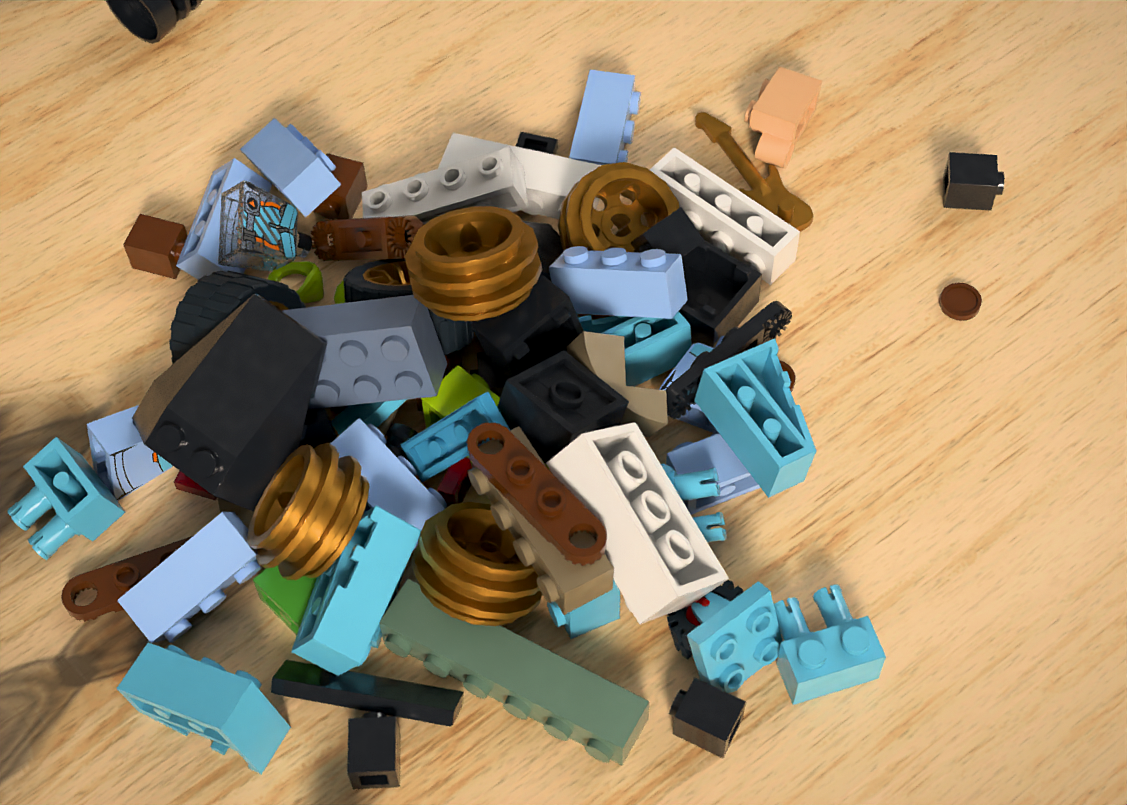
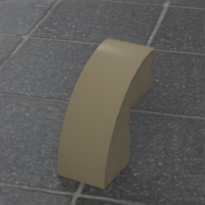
M583 331L567 346L568 354L629 401L620 425L636 422L643 436L650 437L668 424L666 390L626 386L624 336Z

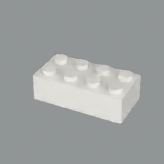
M636 422L582 433L546 463L552 474L604 525L607 531V547L604 554L614 567L613 580L622 593L627 608L634 614L639 624L691 606L729 579Z

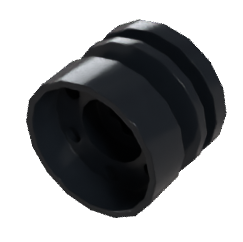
M105 0L111 12L127 30L141 40L151 44L157 43L175 28L177 20L185 19L190 11L195 10L202 3V0Z

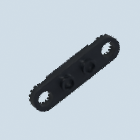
M773 301L740 328L733 327L723 337L721 343L712 351H705L698 355L691 364L690 369L678 377L666 389L667 415L673 419H678L681 415L684 416L686 414V409L688 411L692 409L690 405L696 404L694 399L705 368L772 339L776 340L777 336L782 335L780 330L785 331L787 328L785 325H789L791 322L792 312L780 301Z

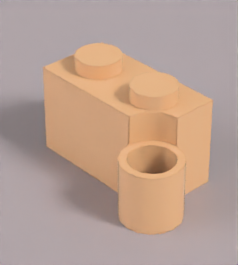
M780 66L771 80H764L758 100H751L744 119L745 122L749 123L752 131L762 134L756 148L755 159L783 169L787 167L795 144L816 111L822 85L821 80Z

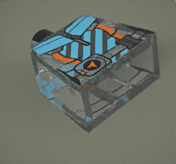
M244 180L221 193L219 265L263 271L277 270L293 262L296 256L306 257L312 247V238L308 234L297 231L298 211L294 205L251 182Z

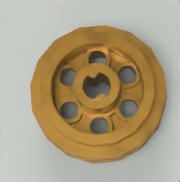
M627 162L601 165L575 183L562 202L558 222L562 248L566 250L570 247L584 246L591 251L624 248L626 252H634L630 242L680 208L679 202L667 183L648 168ZM620 195L632 201L631 205L623 204L620 200ZM595 198H600L604 202L603 211H597L593 208ZM642 214L645 215L648 227L644 226L641 222ZM614 225L618 228L615 235L611 232Z
M493 206L467 207L453 210L431 219L417 231L405 255L408 273L411 276L410 281L414 298L437 316L454 321L482 320L499 316L516 308L529 297L542 271L541 261L537 252L538 242L533 228L522 222L521 218L510 210Z
M329 443L320 444L314 449L308 444L303 445L288 456L266 487L249 525L247 540L250 547L257 549L258 555L256 559L259 565L264 568H275L278 565L281 577L287 580H298L303 575L308 578H317L329 569L352 539L369 497V482L366 477L361 475L362 466L356 458L352 456L339 458L337 449Z
M475 502L452 504L426 520L421 531L411 564L422 593L435 607L449 616L474 625L499 626L512 623L517 618L526 616L539 605L542 593L537 583V577L539 576L531 564L525 566L515 551L513 545L515 538L508 528L501 530L492 515L490 504Z

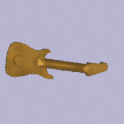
M699 112L696 114L695 126L698 129H703L712 143L719 144L752 189L745 190L740 188V192L799 231L808 228L812 224L814 215L811 207L783 186L779 171L774 165L768 166L769 177L764 179L731 136L732 127L708 113Z

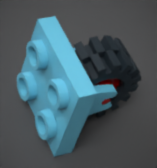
M726 580L722 586L719 585L691 606L669 613L667 616L675 647L678 651L681 650L682 656L687 660L693 655L700 680L727 693L738 690L749 677L762 667L775 661L779 654L780 644L783 642L771 591L759 581L743 592L739 585L734 588L733 582Z

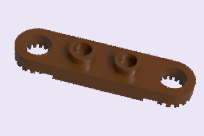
M413 215L320 221L312 227L314 229L311 231V235H313L312 242H314L312 249H316L314 254L315 256L318 255V258L322 261L405 259V255L417 231L423 224ZM405 230H409V232H407V235H411V237L408 238V240H410L411 242H408V244L405 241ZM328 234H331V235L329 236V239H330V238H333V241H330V243L333 244V245H330V246H329V243H328Z
M489 422L475 427L467 439L468 456L473 465L478 467L487 476L488 481L548 542H551L565 556L567 561L570 560L572 564L577 565L578 563L581 566H586L588 563L592 565L596 560L599 561L607 547V531L604 525L505 426ZM487 438L489 440L495 438V441L499 440V443H503V448L498 453L485 454L478 449V444H481L482 440L484 442L487 441ZM585 530L586 533L589 534L591 532V535L595 536V544L585 549L577 548L570 542V537L573 536V533L577 534L578 531L582 533Z
M193 536L73 577L62 590L61 599L64 607L71 617L79 621L84 620L85 622L89 621V619L95 620L98 616L112 611L116 613L124 610L117 600ZM85 588L97 590V596L92 603L85 606L75 604L74 599L77 597L76 594H80V590L84 591Z

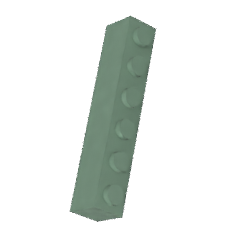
M410 579L406 580L379 623L385 646L396 655L404 658L411 655L423 661L425 668L436 676L446 678L449 675L463 682L464 688L471 694L482 699L490 696L503 703L504 709L513 716L522 720L530 717L544 725V729L553 737L562 741H568L570 738L584 745L586 752L599 761L608 763L612 760L623 765L648 721V700L500 625H474L449 616L435 607L422 593L420 585Z

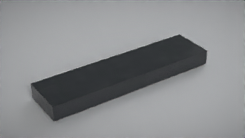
M287 659L272 677L271 693L368 712H382L390 716L449 727L453 726L462 708L464 696L462 691L347 671L337 676L317 665Z

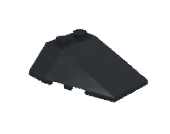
M253 294L153 381L132 417L144 445L213 496L254 512L277 470L288 456L299 447L300 440L305 437L307 425L304 423L310 398L315 396L327 342L260 295Z

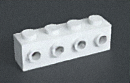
M510 147L494 150L481 156L455 162L439 169L419 173L413 177L362 192L363 218L413 215L421 222H424L447 212L467 207L493 206L507 209L511 212L528 208L524 169Z
M675 147L650 169V171L667 183L678 200L679 206L683 208L705 241L762 273V280L769 285L796 260L799 230Z

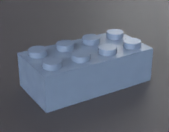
M414 295L282 310L285 314L327 342L315 396L310 398L308 409L437 396L447 361L428 308L414 298Z

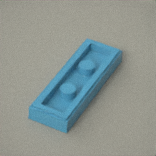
M486 392L401 444V447L415 468L420 481L424 482L468 456L467 439L470 432L478 425L491 422L501 424L509 431L510 429L490 393ZM487 438V441H485V442H484V440H482V443H481V444H478V445L480 446V445H482V444H484V443L490 441L489 438Z

